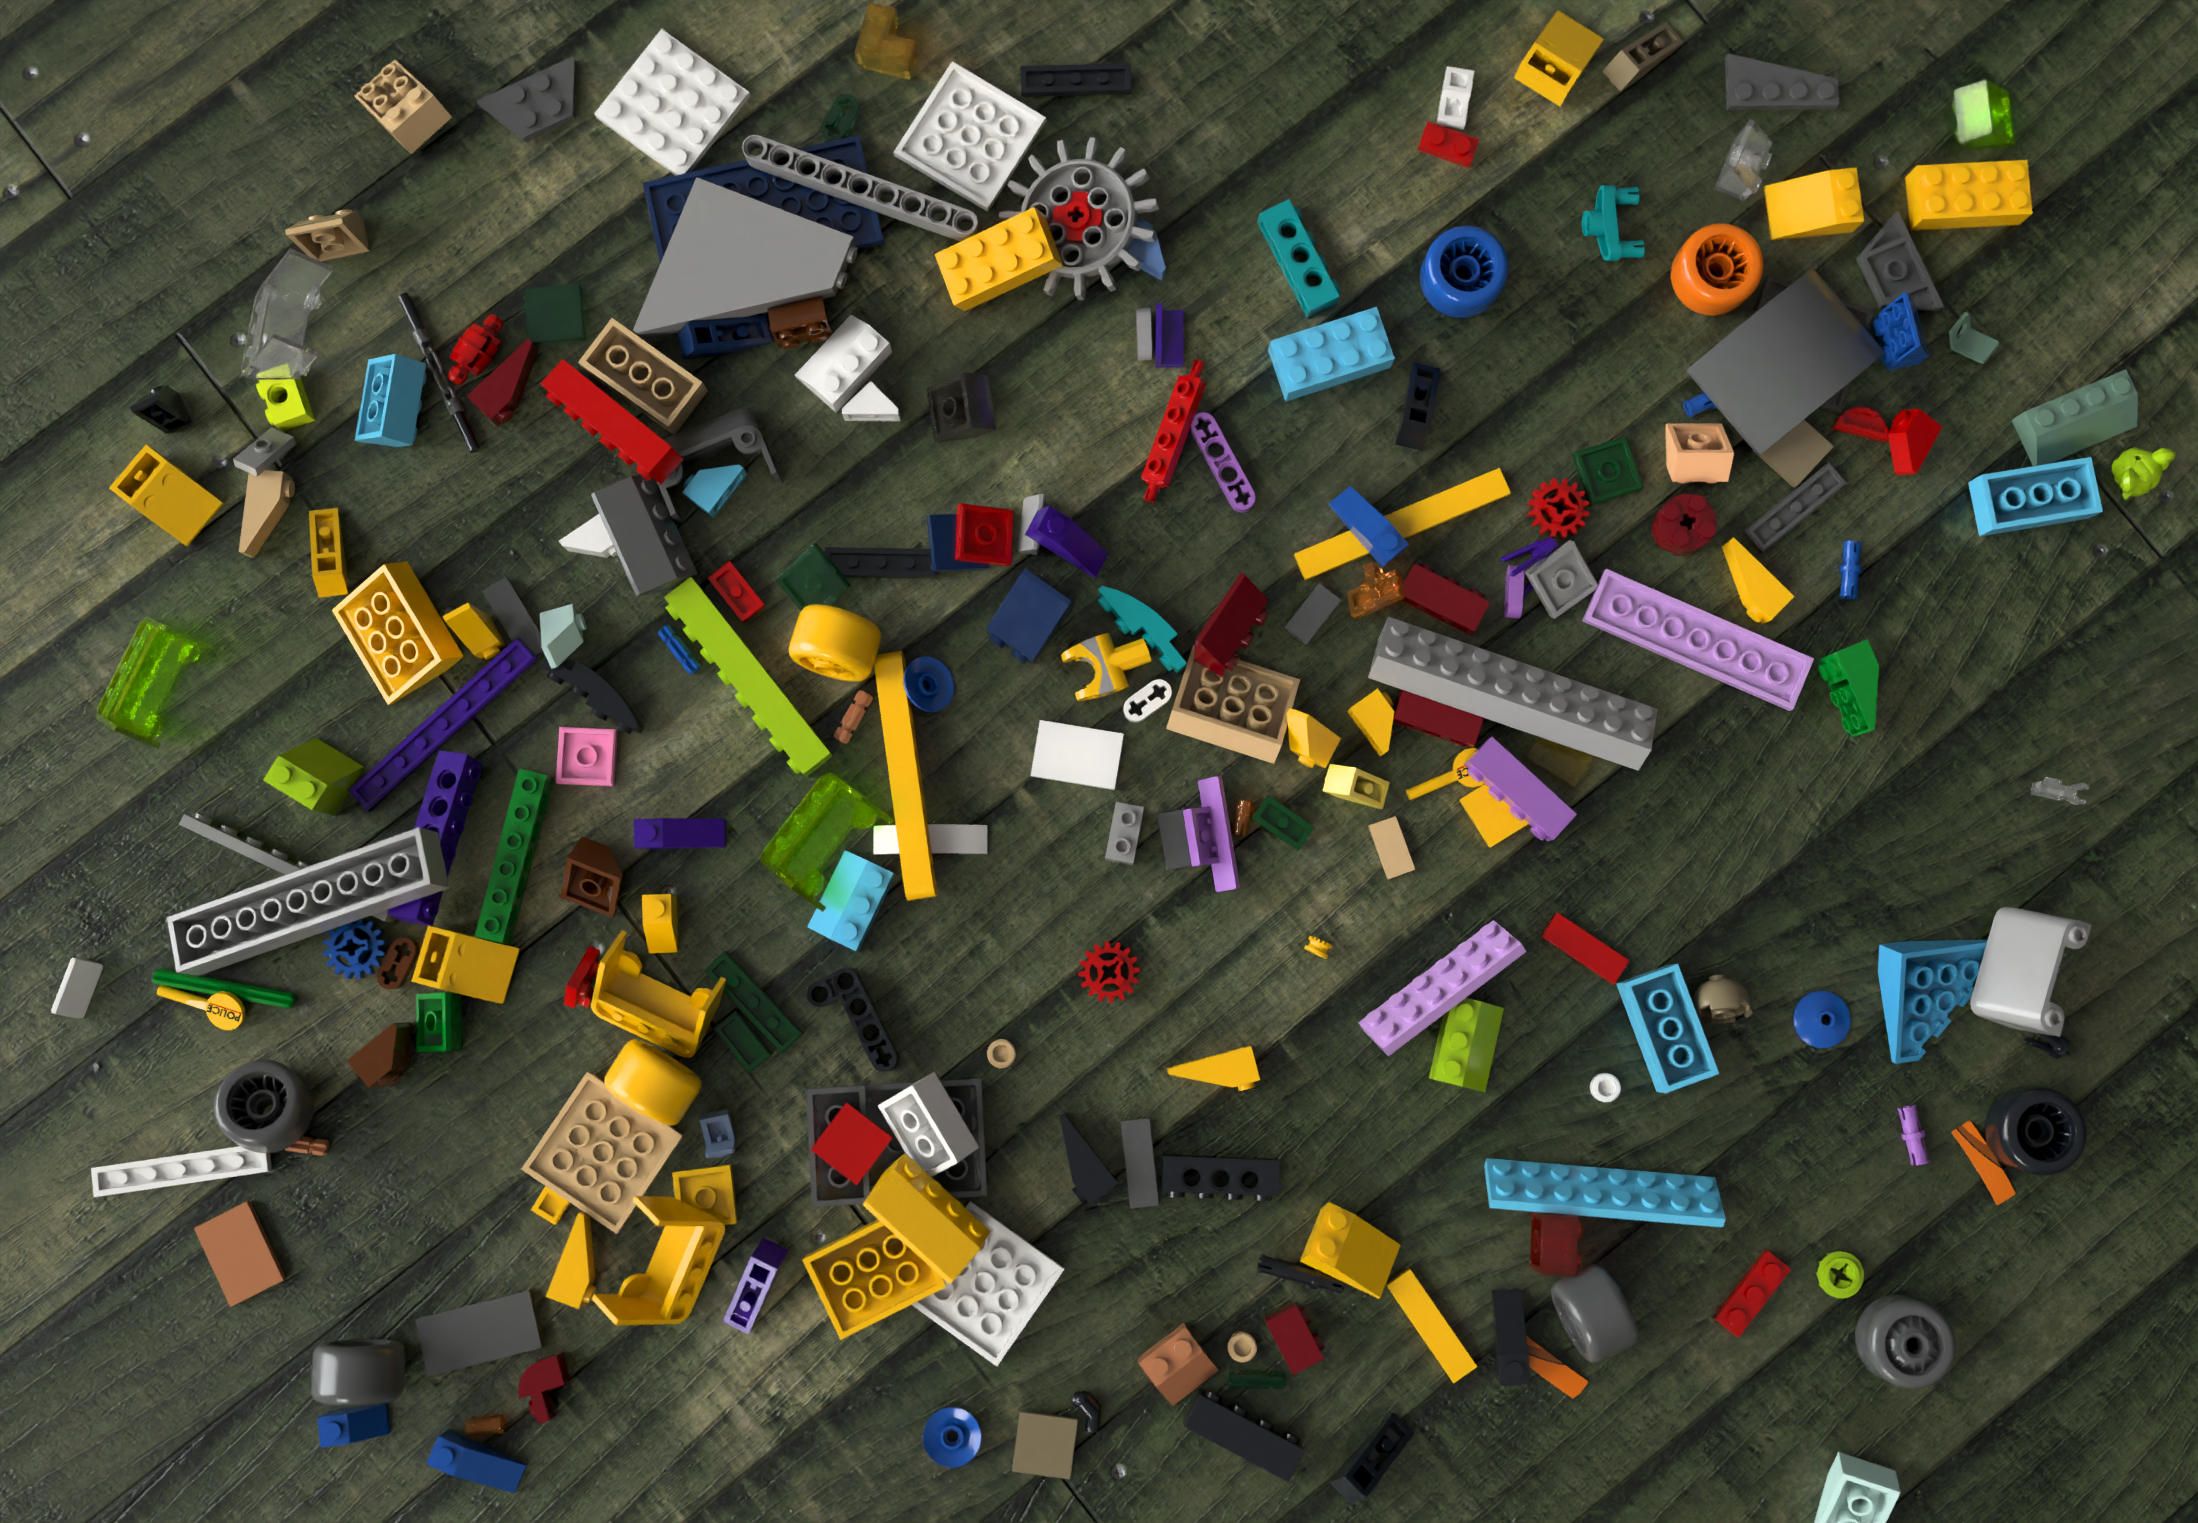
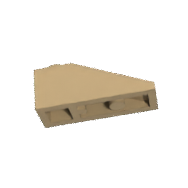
M264 470L259 476L251 473L248 475L239 552L247 557L255 558L289 507L290 497H293L295 492V484L292 481L293 478L282 471Z

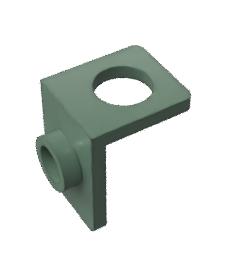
M1964 312L1949 331L1951 350L1981 364H1984L1999 346L1998 340L1971 328L1970 313ZM1963 325L1961 331L1957 335L1959 328Z

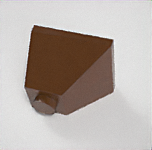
M585 837L580 838L567 857L560 897L613 918L616 914L623 874L608 846Z

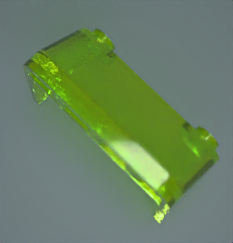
M144 617L138 625L98 705L96 719L117 733L159 749L161 743L155 739L160 735L163 723H161V716L158 715V712L182 664L187 665L191 661H196L200 655L201 648L208 650L210 645L151 617Z
M829 772L818 779L764 848L760 861L789 888L823 912L826 907L815 898L824 887V875L819 871L854 826L860 830L868 828L874 824L877 816H880L890 825L894 820L836 775Z

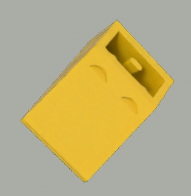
M1557 10L1521 62L1514 79L1556 105L1561 106L1604 38Z
M147 444L109 487L129 505L187 547L224 504L163 454Z
M428 926L412 982L504 1004L520 948L439 926Z

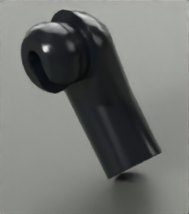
M1076 1391L1072 1395L1071 1400L1073 1406L1079 1407L1086 1415L1085 1431L1099 1432L1100 1403L1090 1392Z

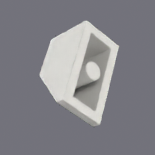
M600 514L559 540L560 544L567 551L604 558L618 555Z

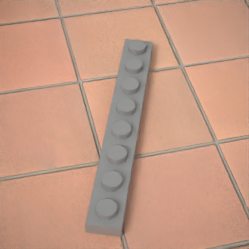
M196 812L195 816L184 814L179 825L285 875L312 866L300 860L295 864L288 860L290 855L273 848L272 852L263 849V842L249 836L244 840L237 836L239 831L223 824L219 828L211 824L212 818ZM388 910L372 915L385 922H394L395 920L394 917L387 914Z

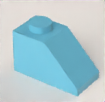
M739 464L699 470L696 475L692 474L686 480L682 493L688 500L714 518L746 477L747 473Z

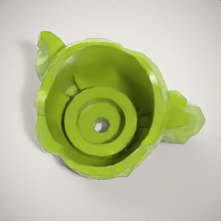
M2137 447L2122 452L2119 458L2113 461L2112 473L2114 474L2115 482L2120 485L2123 491L2122 496L2124 500H2127L2130 496H2142L2155 488L2161 480L2162 471L2166 470L2169 463L2175 459L2176 452L2171 449L2161 448L2152 453Z

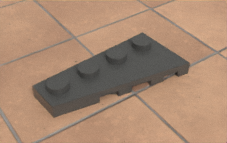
M1729 53L1725 56L1727 110L1836 109L1839 106L1837 78Z

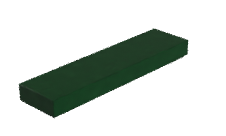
M724 951L704 970L716 984L721 977L726 979L723 992L782 1054L804 1035L797 1025L727 951Z

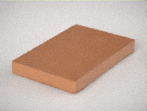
M247 1201L194 1228L230 1307L287 1279L251 1201Z

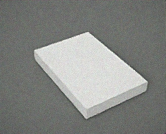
M1040 720L1031 777L1115 790L1124 734Z

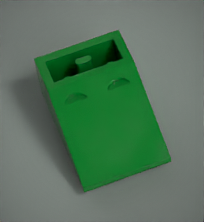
M1867 639L1818 660L1820 664L1818 667L1822 679L1827 681L1831 689V701L1839 708L1842 715V726L1847 733H1850L1851 738L1875 730L1879 664Z

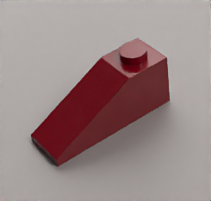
M529 338L467 396L497 427L501 423L508 422L513 417L514 410L518 408L539 351Z

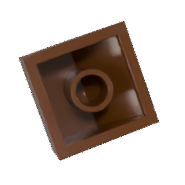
M411 1022L392 1023L347 1060L368 1088H383L386 1085L391 1087L404 1077L402 1072L409 1067L414 1029Z

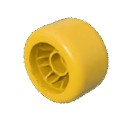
M808 605L801 610L789 644V655L794 662L817 674L842 681L860 682L867 679L871 674L881 643V631L873 622L853 612L827 605Z
M633 1039L625 1044L605 1076L604 1084L613 1095L634 1110L657 1122L673 1126L684 1117L699 1093L702 1081L695 1072L670 1055L646 1042Z

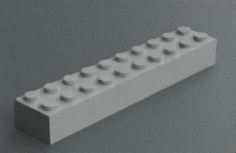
M1391 617L1387 618L1378 639L1368 678L1639 771L1652 749L1658 709Z
M416 828L167 917L176 973L199 976L448 889L449 884L438 833L423 828Z

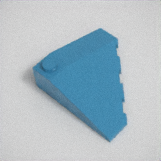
M1988 940L1902 941L1879 944L1878 976L1893 1063L1898 1064L1920 1060L1926 1053L1922 1047L1930 1036L1933 1035L1938 1038L1951 1022L1947 1016L1956 1005L1963 1007L1968 1002L1973 993L1974 987L1972 986L1976 982Z

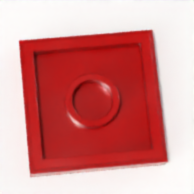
M964 503L958 504L955 560L1007 567L1012 565L1014 510Z
M846 1102L810 1150L854 1184L858 1185L893 1137Z

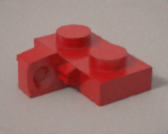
M588 947L566 985L564 1005L575 1008L577 1004L585 1006V1008L589 1007L594 992L590 986L593 982L592 978H597L600 963L599 949Z

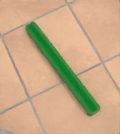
M156 969L152 978L154 984L213 995L221 991L230 992L240 1000L283 1008H293L296 1001V994L210 977L176 973V971Z

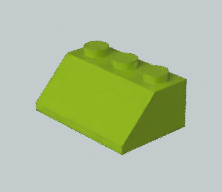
M1465 998L1446 1012L1442 1017L1429 1079L1485 1092L1504 1008Z

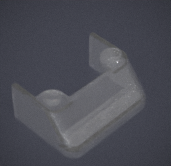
M291 248L287 251L260 286L255 297L240 371L241 376L251 380L299 379L302 375H307L312 362L318 356V351L303 346L308 315L313 309L317 310L321 305L323 294L320 293L321 285L333 272L332 266Z

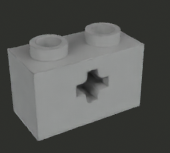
M1116 802L1105 860L1133 865L1144 807Z

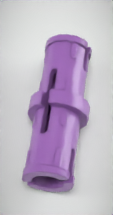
M1917 1105L1898 1107L1903 1128L1902 1140L1906 1141L1910 1164L1922 1165L1929 1163L1930 1160L1924 1140L1926 1133L1921 1128Z

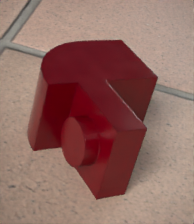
M560 1352L538 1360L528 1367L520 1378L518 1398L531 1397V1400H529L530 1413L533 1418L536 1417L538 1424L550 1421L556 1416L549 1389L565 1385L571 1380L564 1353Z

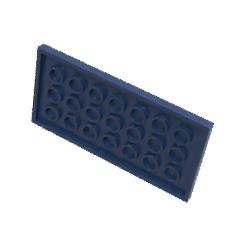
M859 135L798 148L804 152L868 174ZM782 157L778 159L776 164L785 165L788 163L789 158ZM747 160L643 182L660 264L696 177L853 236L855 247L858 249L884 244L876 211L755 169L748 164ZM806 167L802 173L806 175L812 174L816 168ZM832 176L828 182L837 184L841 181L842 177ZM859 185L854 191L856 193H864L868 187L866 185Z

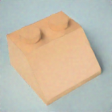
M1722 423L1666 424V464L1672 482H1728L1734 451Z

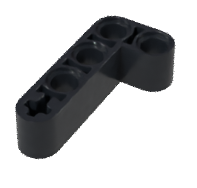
M848 968L839 969L808 987L807 1000L815 1007H825L838 1000L841 1001L871 1064L876 1070L886 1072L896 1067L899 1061L898 1052L857 971ZM844 973H849L854 978L853 986L847 990L842 988L839 983L840 977ZM819 986L825 987L828 991V997L822 1003L814 998V991ZM859 998L863 999L867 1005V1010L862 1015H857L852 1010L853 1002ZM870 1024L876 1025L880 1031L879 1037L875 1041H870L865 1036V1029ZM885 1040L887 1045L881 1046L885 1054L890 1053L892 1055V1058L889 1060V1066L878 1062L881 1053L878 1048L872 1051L871 1046L880 1044Z

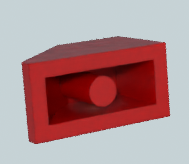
M1919 408L1901 410L1895 416L1893 425L1888 433L1894 472L1898 476L1916 475L1942 429L1940 424Z

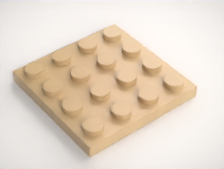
M588 1071L521 1170L618 1234L637 1207L633 1202L634 1197L645 1195L684 1137V1134L672 1126L657 1122L634 1110L613 1095L605 1087L604 1080Z

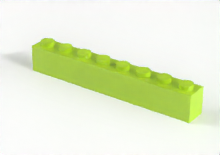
M689 577L664 597L669 603L665 607L675 620L681 618L686 625L682 630L692 642L698 640L703 646L700 653L709 664L715 662L721 669L717 673L727 687L732 683L738 691L734 695L744 708L747 706L751 707L755 713L752 719L761 730L765 728L769 730L773 735L769 739L779 753L784 750L788 754L790 759L786 762L796 774L802 772L807 777L833 757L831 752L692 577Z

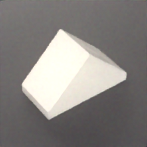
M871 381L842 408V415L845 421H901L899 409Z

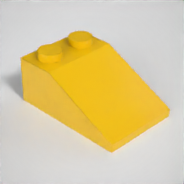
M1857 168L1828 170L1764 187L1772 241L1851 233L1864 222Z
M1328 1202L1320 1209L1300 1262L1379 1299L1401 1245L1357 1215Z

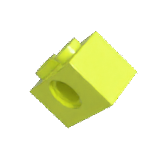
M286 362L256 373L259 380L256 387L260 397L266 401L268 409H265V414L271 425H275L285 432L315 421L299 371L296 367ZM288 393L287 399L283 403H279L280 396Z

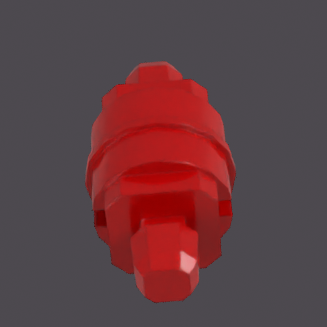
M491 314L483 322V328L475 323L470 328H467L462 337L458 338L459 341L452 350L453 353L450 358L457 365L452 366L448 373V379L457 385H461L469 377L467 375L469 372L479 376L481 372L485 371L489 363L493 362V358L499 350L498 347L502 343L494 335L496 333L499 334L504 321Z

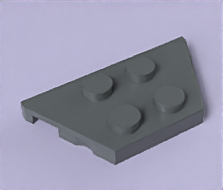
M572 56L485 96L476 102L484 112L486 111L505 128H509L524 142L529 141L575 119V69H577V64Z
M1899 211L1895 212L1858 255L1856 260L1879 308H1886L1902 293L1908 292L1916 303L1917 310L1938 311L1944 305Z

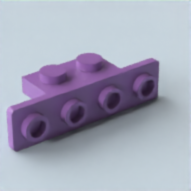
M1215 776L1199 780L1198 787L1202 807L1183 810L1192 867L1212 866L1216 892L1240 888L1222 777Z

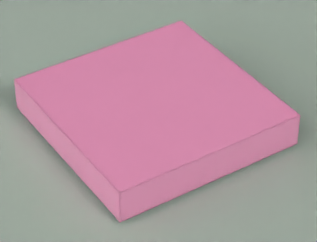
M559 727L556 784L614 787L618 730Z

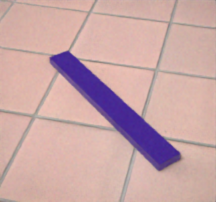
M517 637L348 791L366 811H372L538 660L537 656Z

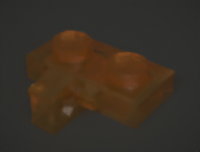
M1373 561L1364 565L1366 581L1361 586L1347 592L1351 616L1357 620L1404 599L1400 573L1393 570L1385 574L1382 568L1378 567Z

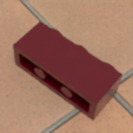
M1414 563L1395 598L1471 636L1476 631L1490 603L1484 599L1485 595L1474 589L1468 591L1460 587V583L1449 576L1442 578L1434 574L1435 570L1426 564L1420 563L1417 565Z
M1401 689L1394 708L1393 723L1470 749L1476 744L1484 718Z

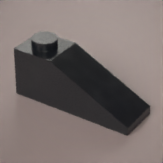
M1413 362L1395 445L1423 451L1431 428L1440 368Z
M168 385L153 388L150 394L141 397L130 407L133 414L166 434L192 422L179 393Z
M1063 1113L1060 1116V1122L1072 1181L1075 1184L1072 1191L1082 1203L1087 1200L1092 1205L1116 1186L1118 1181L1067 1115Z
M1492 1291L1496 1379L1500 1385H1529V1359L1522 1291Z
M1391 1413L1345 1461L1329 1483L1350 1504L1366 1499L1414 1433L1394 1413Z

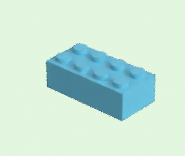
M1377 307L1272 340L1268 348L1285 401L1389 369L1395 360Z
M2091 457L1983 474L1968 482L1979 536L2089 519L2103 512Z
M1669 964L1616 983L1656 1092L1668 1093L1719 1074L1678 964Z

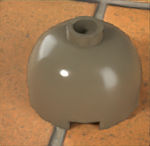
M1725 975L1709 977V981L1701 984L1695 991L1692 999L1699 1021L1701 1018H1705L1707 1024L1736 1022L1735 1016L1744 1013V1016L1747 1018L1753 1014L1751 1000L1745 987L1733 979H1726Z

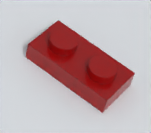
M1427 121L1417 150L1469 168L1480 139Z
M730 561L708 577L712 585L743 623L766 607Z

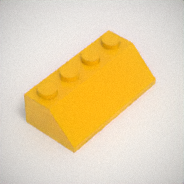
M906 1153L883 1172L862 1204L949 1284L954 1281L978 1253L990 1233V1230L981 1221L974 1217Z

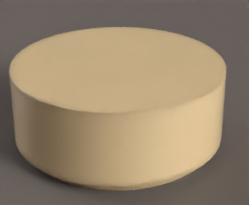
M998 1039L992 1042L987 1050L989 1062L997 1068L1010 1066L1016 1057L1014 1045L1005 1039Z
M1239 1331L1229 1338L1227 1349L1235 1361L1247 1362L1255 1356L1257 1344L1251 1334Z

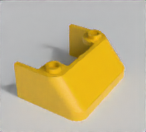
M621 930L599 963L591 1002L592 1011L599 1018L679 1056L686 1058L694 1056L719 1007L726 979L721 977L713 990L697 988L691 996L686 995L642 974V963L639 957L632 952L623 950L627 932Z
M635 1196L633 1202L657 1226H665L645 1274H633L626 1278L618 1294H594L592 1300L615 1325L681 1323L692 1312L724 1236L725 1226L717 1217L673 1197Z

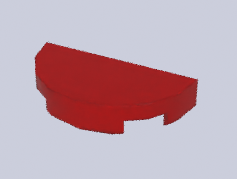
M1857 406L1843 412L1835 420L1832 429L1885 443L1889 441L1888 426L1886 427L1884 420L1879 416L1880 413L1869 407Z

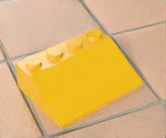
M407 561L382 565L332 609L388 705L397 702L446 672L464 657Z
M879 1219L805 1255L802 1259L840 1340L947 1287L945 1280Z

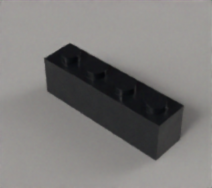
M1198 1390L1183 1420L1184 1427L1289 1482L1305 1451L1302 1444L1299 1443L1301 1439L1288 1431H1285L1284 1434L1277 1432L1273 1429L1275 1425L1264 1418L1259 1417L1258 1420L1247 1416L1249 1411L1233 1403L1232 1407L1221 1402L1223 1398L1211 1390H1207L1206 1393Z

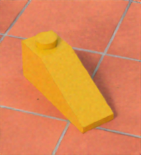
M338 508L309 511L312 577L318 596L321 598L348 594L347 569Z
M1734 537L1722 546L1741 602L1747 609V614L1751 619L1762 624L1771 621L1795 596Z
M469 602L442 616L473 655L480 659L485 658V660L494 658L501 652L500 649L506 646L492 618Z
M1251 1046L1167 1068L1169 1075L1232 1088L1238 1087L1239 1091L1255 1087L1254 1082L1260 1080Z
M583 1211L579 1212L546 1294V1297L577 1309L583 1307L585 1303L589 1304L596 1290V1287L592 1286L595 1280L591 1220L590 1216Z

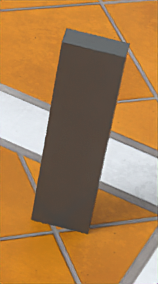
M1828 462L1743 532L1744 536L1760 554L1763 553L1845 486L1847 482L1832 464Z

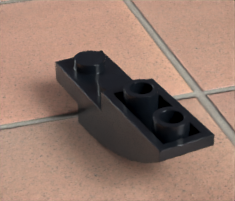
M547 658L545 659L541 668L549 672L546 676L548 679L560 685L564 681L574 685L571 691L584 698H587L588 694H590L586 705L593 708L591 711L592 715L604 721L608 717L618 721L615 727L630 735L633 730L641 734L643 727L636 713L620 692L608 681L578 661L571 671L561 665L551 669Z

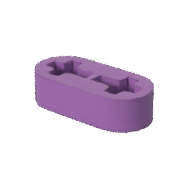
M1508 565L1506 572L1505 618L1520 619L1523 607L1524 571L1512 577L1510 572L1518 567L1515 565Z

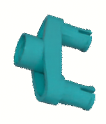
M1602 185L1596 196L1595 210L1585 211L1583 214L1582 232L1585 236L1597 237L1601 255L1606 261H1618L1620 258H1643L1645 247L1640 248V246H1644L1643 240L1621 241L1619 239L1616 205L1638 204L1639 194H1634L1639 192L1638 187L1615 188L1614 185Z

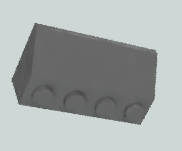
M641 475L631 476L591 494L636 597L674 590L689 577L694 578L698 575L659 487L653 478L647 481Z

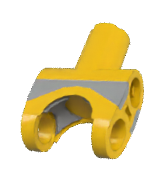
M1110 633L1087 639L1061 654L1063 662L1072 660L1086 661L1095 670L1094 680L1086 686L1087 688L1075 693L1077 701L1104 697L1129 687L1124 671L1151 662V657L1143 638L1115 648Z

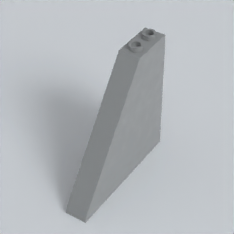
M696 177L633 332L641 339L647 340L677 333L688 322L742 318L768 312V308L818 296H822L823 299L834 297L838 288L842 289L847 279L846 268L849 263L852 264L854 262L858 248L855 247L853 236Z

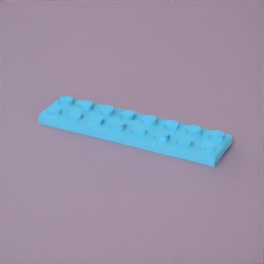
M1486 1158L1484 1165L1490 1208L1723 1227L1726 1220L1715 1177Z

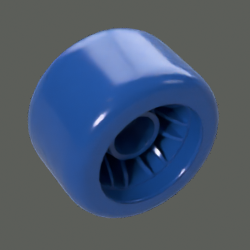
M1458 226L1445 231L1431 244L1421 266L1420 284L1425 298L1437 311L1450 317L1469 318L1483 313L1493 305L1506 284L1509 272L1507 253L1501 242L1493 234L1482 228ZM1456 273H1464L1468 280L1459 278Z

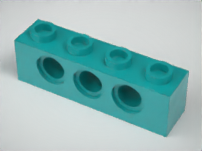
M1288 199L1259 213L1257 224L1308 319L1337 305L1341 291L1337 281L1334 278L1331 279L1326 271L1328 265L1324 256L1317 254L1314 248L1315 240L1309 230L1305 231L1301 223L1303 218L1297 206L1293 207ZM1291 230L1295 236L1293 238H1286L1281 234V231ZM1303 254L1307 257V261L1298 262L1294 259V255ZM1308 278H1316L1320 285L1312 287L1306 280Z

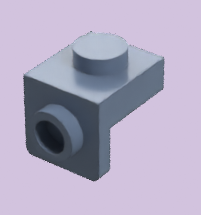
M729 1109L700 1114V1124L706 1142V1157L724 1158L735 1153L737 1138Z

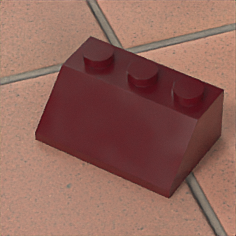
M1239 574L1195 640L1194 661L1221 677L1224 676L1227 670L1232 671L1240 659L1238 653L1242 647L1245 649L1249 647L1255 636L1252 632L1257 625L1261 627L1269 615L1267 611L1268 599L1245 574Z

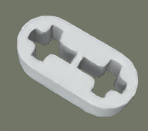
M1161 679L1150 682L1126 700L1123 707L1125 717L1131 722H1141L1170 700L1172 694L1170 685ZM1157 686L1159 689L1164 687L1166 689L1164 692L1165 698L1161 700L1159 697H1156L1150 701L1148 698L1154 693L1153 687ZM1143 701L1147 703L1141 709L1142 715L1138 716L1136 713L1131 715L1129 713L1131 703L1134 702L1136 705Z

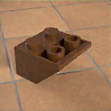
M822 296L768 308L771 333L779 348L794 349L799 347L800 343L807 341L819 343L832 335L826 305Z

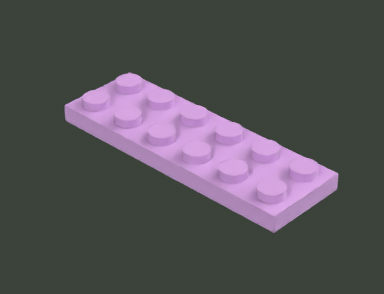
M1493 920L1488 925L1483 926L1480 931L1467 941L1461 943L1443 959L1438 960L1434 966L1422 975L1413 979L1401 991L1392 995L1389 1000L1377 1009L1368 1013L1358 1023L1363 1031L1386 1055L1390 1056L1523 955L1526 950L1522 943Z

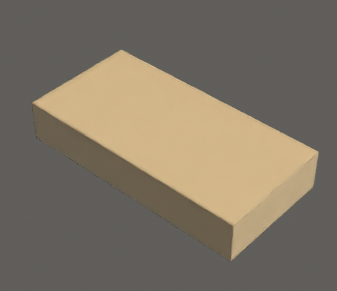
M1396 816L1368 826L1387 879L1415 870Z

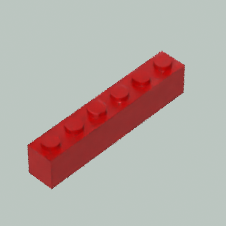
M564 359L541 382V385L548 391L546 397L557 407L563 404L566 407L563 411L575 422L580 418L583 421L581 426L592 436H595L597 433L602 437L599 441L610 451H613L615 448L618 449L620 452L617 456L627 465L631 466L635 463L638 466L635 470L647 481L653 478L661 485L684 460L668 443Z

